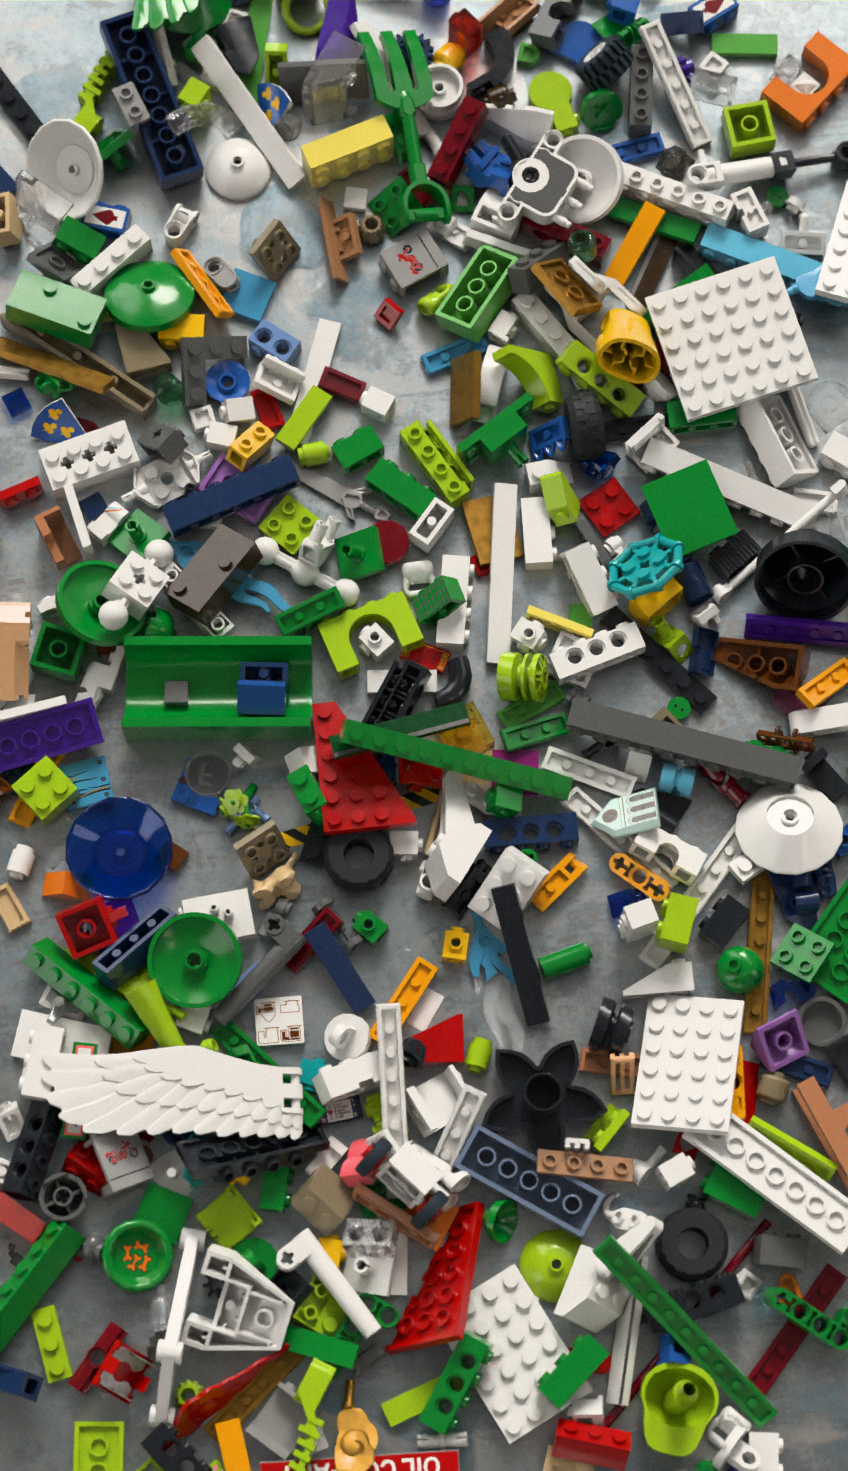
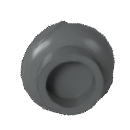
M90 1233L74 1254L77 1262L82 1260L88 1264L102 1262L101 1254L105 1238L99 1233Z

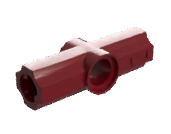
M111 1321L95 1345L88 1350L85 1359L68 1383L86 1395L93 1385L91 1383L102 1365V1363L95 1365L92 1362L93 1354L98 1351L103 1352L105 1360L116 1339L123 1342L129 1333Z

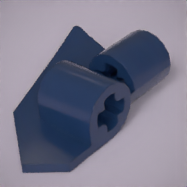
M767 870L786 920L792 924L795 922L811 931L818 921L817 912L820 908L819 894L817 890H814L812 871L799 875L776 874Z

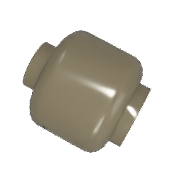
M773 1071L770 1074L765 1073L760 1076L756 1089V1095L760 1098L759 1102L772 1107H778V1104L786 1102L790 1083L784 1079L785 1074Z

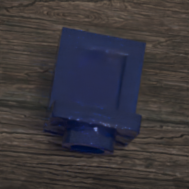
M605 451L600 458L594 461L583 460L580 461V464L585 468L584 472L593 479H606L615 469L621 458L617 453Z
M629 888L608 895L607 899L612 919L620 918L623 907L645 900V894L639 889Z

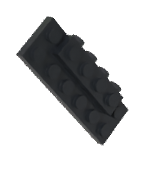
M304 1122L302 1134L297 1140H292L290 1135L283 1139H278L276 1135L259 1138L257 1134L241 1138L238 1132L228 1137H218L217 1133L176 1142V1151L192 1180L212 1176L215 1183L220 1181L230 1183L235 1178L242 1176L253 1178L259 1172L264 1171L275 1173L281 1167L290 1165L296 1168L301 1166L303 1162H306L307 1154L328 1150L330 1147V1141L319 1123L313 1129H310Z

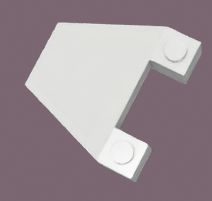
M212 1244L207 1250L201 1273L225 1281L214 1319L191 1313L186 1320L180 1342L200 1350H281L295 1302L237 1251Z

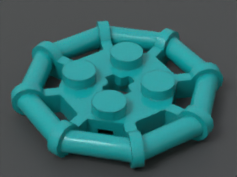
M657 533L654 537L635 543L631 541L628 543L629 546L615 560L609 562L607 566L609 569V581L606 586L610 592L624 595L628 600H635L639 596L655 591H663V587L677 573H681L684 569V544L681 541L666 538L662 533ZM663 546L669 548L666 551L662 550ZM618 573H623V576L618 579Z

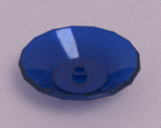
M108 797L89 805L74 820L66 837L65 860L73 879L87 893L94 896L102 894L104 900L129 901L149 893L164 878L172 860V835L165 819L150 804L132 797ZM119 849L125 850L122 856L116 854Z

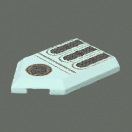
M656 788L611 799L590 825L608 833L609 836L615 839L661 827Z

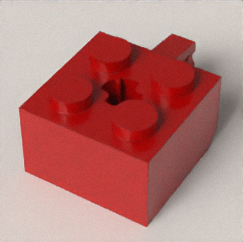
M102 894L59 911L55 918L73 960L116 942L120 938L116 926L120 925L118 920L128 916L129 913L125 905L113 910L111 905H106ZM85 922L93 925L91 931L83 929Z

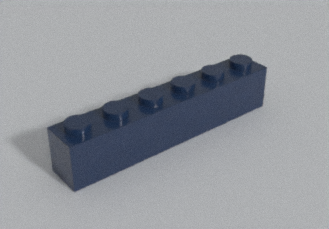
M279 455L267 464H257L251 467L248 472L243 474L235 473L229 477V480L214 482L205 490L192 491L186 498L171 500L162 509L174 538H177L301 486L300 477L290 455Z

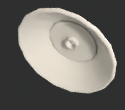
M71 119L51 120L42 125L30 141L26 156V179L33 199L44 213L58 221H63L67 215L78 220L90 213L100 197L104 178L103 160L97 143L85 127Z
M795 784L794 789L789 788L787 791L780 790L775 785L761 788L745 800L736 816L735 835L742 852L757 866L776 874L799 875L819 869L834 857L842 843L843 821L837 807L822 792L803 784Z

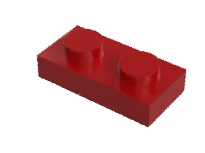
M38 476L0 491L1 508H12L24 499H33L39 496L44 490Z

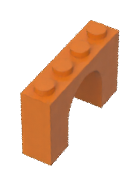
M819 31L804 45L802 57L821 71L826 80L825 87L813 94H802L796 92L775 76L762 90L760 101L767 99L769 109L798 132H801L805 127L810 128L816 120L815 116L819 112H825L830 105L829 101L833 97L837 98L844 90L843 86L848 82V54Z

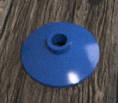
M230 360L220 361L214 364L206 374V390L218 402L222 403L225 399L244 397L249 390V373L238 362ZM229 382L232 386L227 388L224 387V384Z

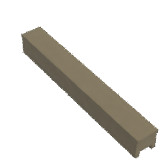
M6 312L4 314L1 313V325L40 351L114 377L115 385L104 394L144 421L159 404L154 393L87 348L7 320Z

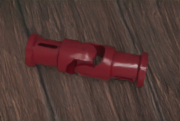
M697 764L696 767L701 771V775L709 778L710 783L722 795H727L735 803L737 809L752 794L750 791L746 792L737 783V779L729 775V772L722 770L720 772H712L707 770L706 766ZM727 775L729 776L728 781L723 786H717L724 782Z

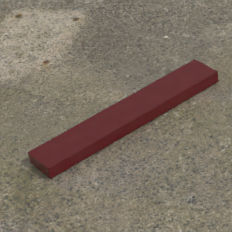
M827 1263L802 1300L823 1313L848 1277ZM797 1305V1307L794 1310V1316L796 1318H798L801 1315V1308L799 1305ZM788 1320L748 1375L749 1380L764 1395L770 1390L808 1335Z

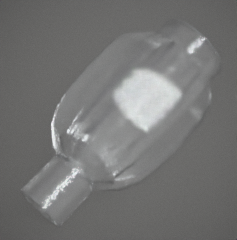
M165 1284L157 1286V1295L152 1299L150 1307L151 1322L156 1325V1330L158 1331L167 1330L173 1304L171 1297L167 1295Z

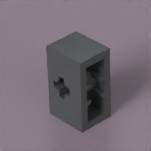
M156 422L136 441L150 457L168 464H172L189 445L185 441V435L177 427L171 428L165 423L162 425Z

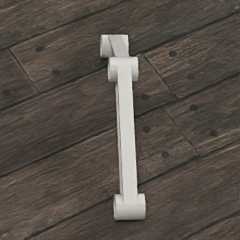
M182 1228L179 1249H183L184 1252L165 1340L159 1339L155 1361L161 1362L157 1404L151 1405L148 1426L157 1427L161 1422L165 1425L169 1422L173 1426V1421L176 1418L177 1408L171 1407L176 1365H181L184 1343L180 1342L197 1255L198 1252L204 1253L207 1231Z

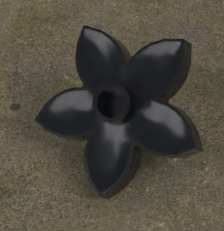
M574 1040L560 1043L551 1048L544 1055L539 1066H536L528 1056L511 1049H496V1074L501 1085L509 1093L499 1097L490 1105L481 1126L500 1135L514 1134L526 1128L528 1142L532 1151L537 1156V1149L562 1150L565 1141L564 1123L574 1126L587 1125L596 1122L607 1114L608 1110L595 1093L585 1087L571 1085L576 1077L579 1065L578 1051Z

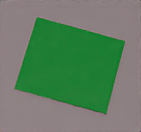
M707 459L641 486L660 532L664 537L674 541H681L684 544L683 556L739 533Z

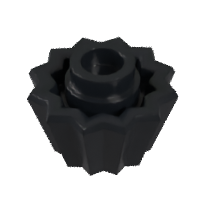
M412 1037L404 1039L402 1041L404 1066L415 1069L422 1068L427 1049L425 1044Z

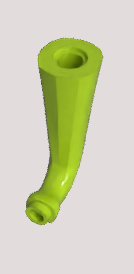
M156 979L150 980L124 994L162 1048L186 1046L164 1002ZM213 1038L205 1039L200 1044V1047L216 1052L219 1050L218 1044Z

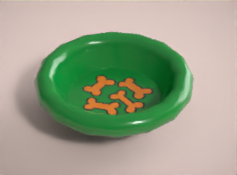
M143 1219L124 1221L113 1228L104 1241L101 1254L103 1269L110 1281L122 1290L135 1293L150 1291L163 1283L171 1271L174 1259L172 1242L166 1232L154 1222Z

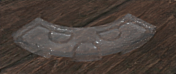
M210 102L186 105L166 116L173 132L178 136L195 127L209 126L218 129L229 140L245 128L238 116L232 111Z

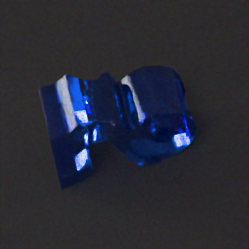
M781 979L777 983L772 984L769 991L774 1011L779 1010L785 1003L786 998L784 994H789L797 1004H804L815 996L817 992L816 984L812 982L810 985L800 980L796 985L793 980L784 981Z

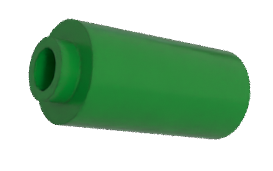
M582 942L540 957L537 961L545 981L589 965L593 955L588 944L584 946Z

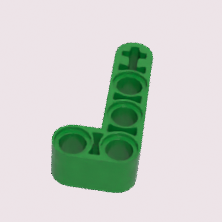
M770 1287L764 1292L763 1300L765 1305L828 1348L835 1350H845L848 1348V1322L846 1320L848 1306L840 1307L831 1319L785 1288ZM775 1294H778V1298L787 1303H778ZM797 1305L801 1308V1315L798 1318L794 1316V1308ZM816 1319H819L821 1321V1328L819 1331H816L814 1329V1322L816 1321ZM839 1332L841 1341L836 1345L834 1335Z
M363 1293L359 1296L361 1300L371 1299L374 1306L370 1312L383 1329L389 1330L396 1327L399 1322V1314L393 1306L370 1293ZM386 1311H391L395 1315V1320L391 1324H385L381 1320V1315ZM347 1316L334 1338L358 1345L363 1335L360 1331L351 1333L348 1330L347 1326L351 1319ZM337 1365L333 1366L337 1370L332 1381L336 1380L340 1376L344 1367Z

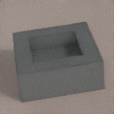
M165 681V706H188L189 682Z

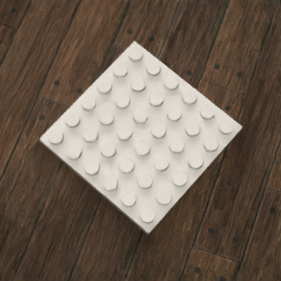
M774 256L645 297L649 315L687 422L818 381L816 369Z

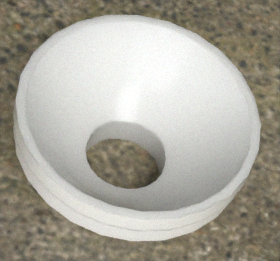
M660 371L655 379L642 385L646 394L656 402H670L678 396L675 387Z

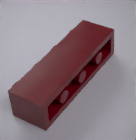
M465 95L427 173L429 180L439 184L442 188L449 191L452 190V186L455 184L464 165L462 158L471 151L489 114L485 103Z

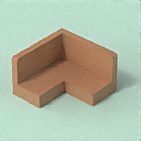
M58 505L33 517L38 532L58 570L83 558L65 524Z

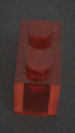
M464 7L460 12L456 11L449 18L448 42L460 45L465 52V59H467L482 46L483 25Z

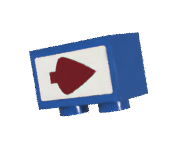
M699 0L690 5L688 11H703L704 33H699L703 37L707 33H714L725 22H732L737 17L739 4L736 0Z
M98 200L90 213L82 217L81 223L106 236V239L117 240L130 228L132 216L130 209L124 205H107Z

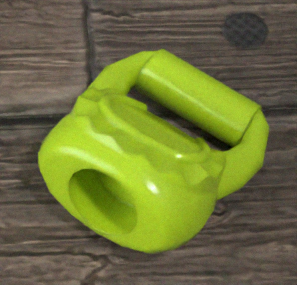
M450 283L438 285L433 292L428 293L417 302V309L426 316L435 315L434 313L453 285Z

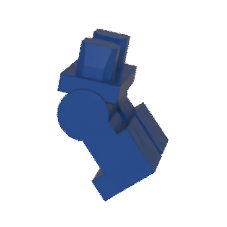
M482 139L475 143L471 148L472 151L462 158L468 167L464 174L467 178L471 177V181L475 186L479 188L487 186L499 190V195L505 197L512 187V171L510 169L512 161L508 155H503L499 152L500 149L496 144L489 147L485 140Z

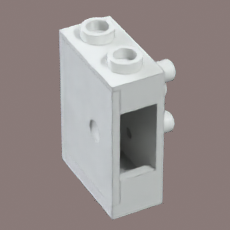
M247 888L182 900L183 907L179 908V915L189 912L210 914L228 924L235 932L239 942L257 939Z

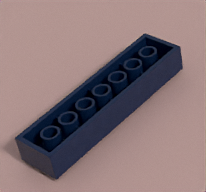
M133 10L99 21V32L120 86L133 82L150 115V120L140 124L139 128L143 145L161 191L203 177L204 167L148 25L139 32L132 31Z

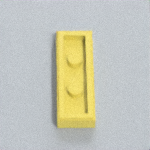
M531 605L528 607L526 619L531 622L536 620L544 625L545 628L558 633L563 630L586 640L593 638L594 629Z

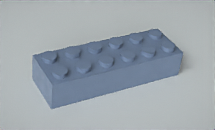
M476 1124L456 1160L453 1170L456 1172L466 1171L471 1175V1180L505 1199L513 1201L519 1207L581 1240L605 1194L575 1177L537 1174V1156Z

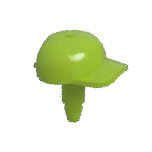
M662 1363L645 1375L641 1384L640 1398L644 1407L643 1427L647 1445L659 1453L677 1457L690 1455L698 1446L706 1425L717 1412L719 1392L714 1380L697 1363Z

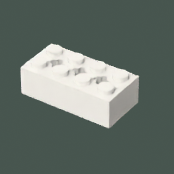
M125 420L38 450L56 500L66 496L63 487L65 484L71 483L76 493L133 473L135 467L137 470L141 468L140 460Z

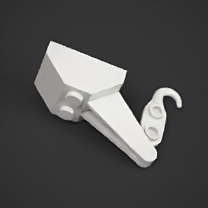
M448 771L442 779L440 833L427 850L426 855L429 857L424 863L433 895L444 902L447 901L461 883L492 832L483 824L474 823L469 804L485 814L494 815V813L486 812L484 798L487 790L473 781H462L461 775L452 771ZM522 805V807H521V812L518 813L517 815L513 816V817H521V816H522V814H523V805Z
M611 1193L602 1203V1215L607 1220H610L614 1227L627 1231L617 1241L639 1263L651 1244L662 1232L663 1222L653 1216H647L641 1211L625 1207L610 1211L611 1201L620 1196L619 1193ZM581 1245L554 1314L587 1331L598 1333L622 1314L630 1291L593 1254V1248Z

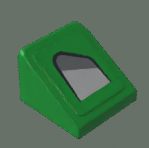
M452 186L451 212L473 214L474 186Z

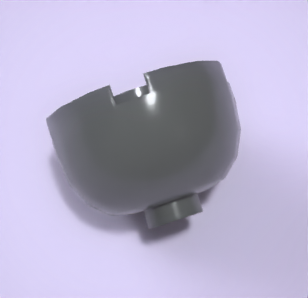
M61 1172L53 1174L44 1181L38 1198L40 1207L46 1216L54 1221L68 1222L82 1214L87 1205L88 1194L86 1186L80 1178L73 1174Z

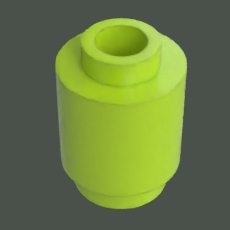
M323 440L304 444L301 448H297L301 466L307 465V467L328 463L327 458L331 457L329 444L324 445Z
M474 1037L473 1042L469 1044L464 1065L468 1067V1071L476 1074L487 1071L493 1051L491 1047L492 1041L481 1037Z

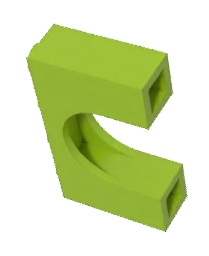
M403 591L398 593L391 592L381 600L369 601L363 607L355 610L348 609L342 615L335 618H326L317 625L318 633L339 681L361 672L350 641L353 633L364 624L376 622L390 628L403 654L424 646V637Z

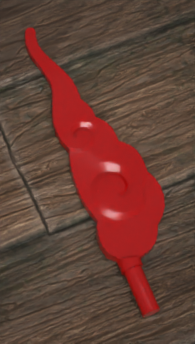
M285 1343L281 1350L256 1361L246 1370L223 1380L217 1385L206 1388L197 1396L188 1400L180 1408L178 1416L173 1421V1427L179 1432L176 1437L181 1440L185 1436L194 1433L205 1420L222 1409L234 1395L245 1389L266 1365L282 1356L290 1348V1345ZM166 1442L163 1446V1452L174 1443Z

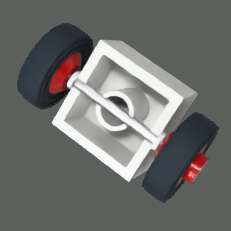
M382 1138L374 1147L370 1144L361 1154L363 1159L358 1163L355 1170L364 1177L371 1170L378 1168L380 1171L376 1174V1177L410 1209L416 1204H420L417 1208V1214L410 1221L413 1226L420 1230L429 1220L433 1223L441 1215L442 1211L440 1208L449 1199L444 1192L439 1190L432 1197H428L423 1201L425 1194L443 1174L435 1163L428 1161L422 1155L417 1146L410 1144L408 1141L388 1162L383 1163L386 1159V1154L393 1145L386 1138Z

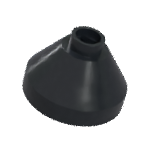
M814 529L791 531L775 537L763 547L757 557L754 586L759 599L771 612L782 617L827 620L836 616L848 606V548L836 538Z

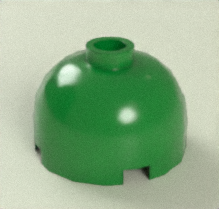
M152 604L151 608L153 611H147L145 622L138 634H142V636H176L177 631L174 630L175 622L173 616L166 609Z
M730 947L717 960V978L721 985L731 993L748 994L757 989L763 981L764 963L760 956L748 947Z

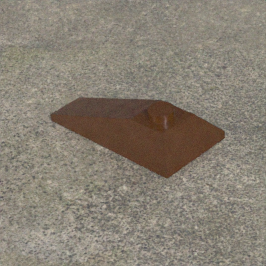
M719 637L718 646L713 653V660L773 689L797 692L807 676L811 652L803 645Z

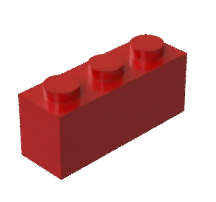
M559 1417L553 1436L551 1456L624 1471L630 1453L632 1433Z

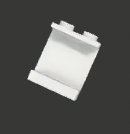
M453 1064L448 1066L443 1073L417 1087L413 1085L405 1090L406 1109L424 1138L446 1127L465 1085L462 1074L455 1069Z

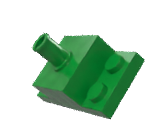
M526 392L456 446V454L465 466L467 464L469 466L478 460L480 455L490 468L506 456L514 462L518 469L522 467V463L525 465L529 458L519 449V446L526 442V423L532 418L533 397Z

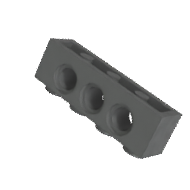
M632 44L631 52L634 54V59L630 65L628 137H642L651 134L653 63L645 45Z

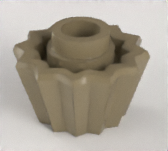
M373 214L366 215V217L359 221L358 230L362 242H368L371 245L372 243L378 244L380 240L385 239L384 234L387 233L385 229L386 223L379 216H374Z

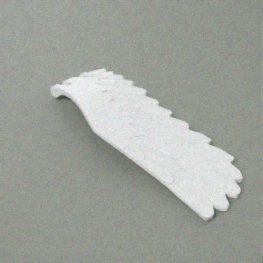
M196 1045L102 1055L45 1052L42 1056L44 1063L52 1069L42 1074L43 1082L55 1088L53 1092L46 1095V1099L50 1105L62 1109L58 1116L59 1119L67 1124L82 1125L85 1134H104L117 1130L118 1136H132L146 1130L150 1135H160L172 1129L174 1134L194 1131L196 1135H204L216 1131L218 1137H228L239 1132L241 1138L257 1134L259 1138L276 1135L278 1139H283L290 1135L292 1140L299 1139L302 1134L303 1108L300 1107V1100L303 1099V1085L300 1084V1076H302V1068L262 1065ZM283 1075L290 1076V1083H283ZM284 1099L291 1100V1108L284 1107Z

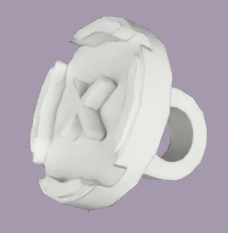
M341 1014L334 1017L325 1031L324 1043L327 1051L340 1061L350 1058L355 1059L365 1054L371 1044L368 1024L363 1018L354 1014Z
M741 1425L733 1429L725 1440L723 1448L720 1452L718 1451L711 1463L713 1467L720 1471L728 1462L739 1471H757L761 1463V1457L755 1449L742 1441L747 1429ZM742 1457L750 1458L753 1464L745 1463Z

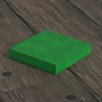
M148 1182L134 1219L154 1222L166 1232L172 1244L177 1245L182 1228L185 1225L195 1199Z

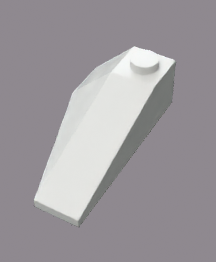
M485 103L489 114L483 126L500 136L511 134L517 146L531 153L534 152L544 134L549 130H553L554 111L533 106H525L524 110L514 109L513 105L497 108L493 104Z

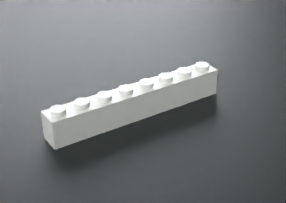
M651 437L640 465L644 466L643 470L656 474L657 471L666 476L705 459ZM707 460L724 500L728 501L727 505L740 510L743 507L749 510L748 514L761 519L764 516L771 519L770 523L775 526L783 527L784 524L792 527L815 506L812 503ZM817 517L802 530L812 529Z

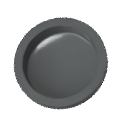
M818 996L809 999L800 1007L798 1014L809 1044L825 1047L844 1035L847 1026L846 1014L842 1006L829 997Z

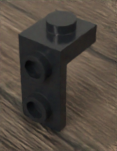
M822 747L817 752L814 750L813 753L810 752L804 757L805 762L802 770L824 795L834 803L848 791V784L826 761L828 753Z

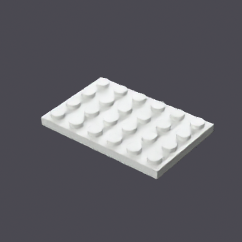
M651 994L649 996L631 1119L632 1128L729 1136L745 1008L743 1000Z
M515 1263L471 1290L464 1331L469 1330L494 1344L491 1350L494 1352V1355L488 1365L484 1364L480 1372L483 1374L482 1379L475 1389L506 1440L511 1444L571 1406L573 1399H582L593 1392V1389L586 1380L559 1411L537 1391V1388L540 1386L537 1381L546 1371L551 1374L557 1367L554 1362L563 1353L568 1355L570 1352ZM459 1340L448 1343L452 1351H454ZM471 1355L465 1357V1365L468 1368H473L475 1365V1360Z

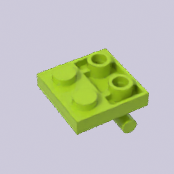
M311 1274L308 1282L315 1289L293 1314L290 1322L295 1325L301 1324L313 1332L334 1338L346 1313L317 1275Z

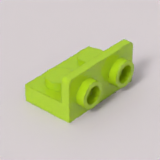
M611 1103L606 1107L608 1110L607 1114L594 1122L582 1138L589 1139L590 1149L599 1155L630 1117V1113L624 1108L619 1110Z

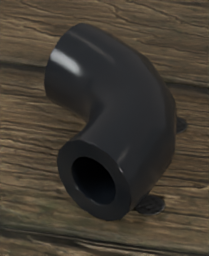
M467 655L458 656L446 663L449 672L448 683L444 688L433 692L437 708L462 702L469 693L472 671Z

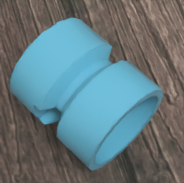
M664 761L657 791L668 794L675 791L677 796L689 799L696 769L686 766L679 769L677 764Z

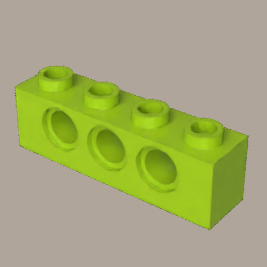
M577 339L570 341L555 361V364L559 366L558 370L567 377L572 376L576 380L578 387L585 391L588 389L596 394L600 404L609 406L611 408L610 412L620 419L631 417L646 397L644 393L630 382L614 377L602 370L596 355ZM580 361L585 364L584 373L578 370V363ZM597 375L601 376L603 380L601 387L595 383ZM614 389H617L620 393L618 401L613 398Z

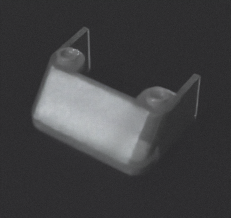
M333 31L302 86L306 123L315 126L346 120L350 116H355L360 99L353 97L347 99V88L352 86L356 80L355 65L365 50V45Z
M21 170L15 177L16 211L27 242L26 246L31 251H34L53 241L61 226L59 223L71 210L74 203L30 173Z

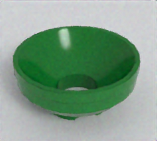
M500 1199L493 1203L488 1210H485L483 1227L490 1240L504 1244L514 1234L518 1221V1210L513 1201Z

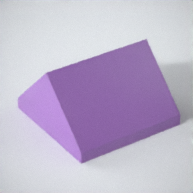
M793 1009L756 1028L750 1043L751 1048L768 1072L771 1073L810 1053L797 1009Z

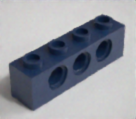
M576 812L482 820V824L492 830L484 844L485 853L490 852V855H501L511 845L519 851L537 848V851H548L551 847L560 846L561 849L574 848V845H578L579 842ZM551 828H557L561 834L557 837H551L547 831ZM527 830H533L537 833V837L528 839L524 833ZM510 832L514 838L511 841H504L501 838V834Z

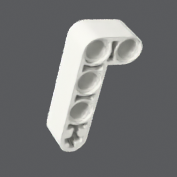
M848 702L817 707L812 711L806 709L789 713L791 737L795 728L799 729L798 733L802 737L848 731Z

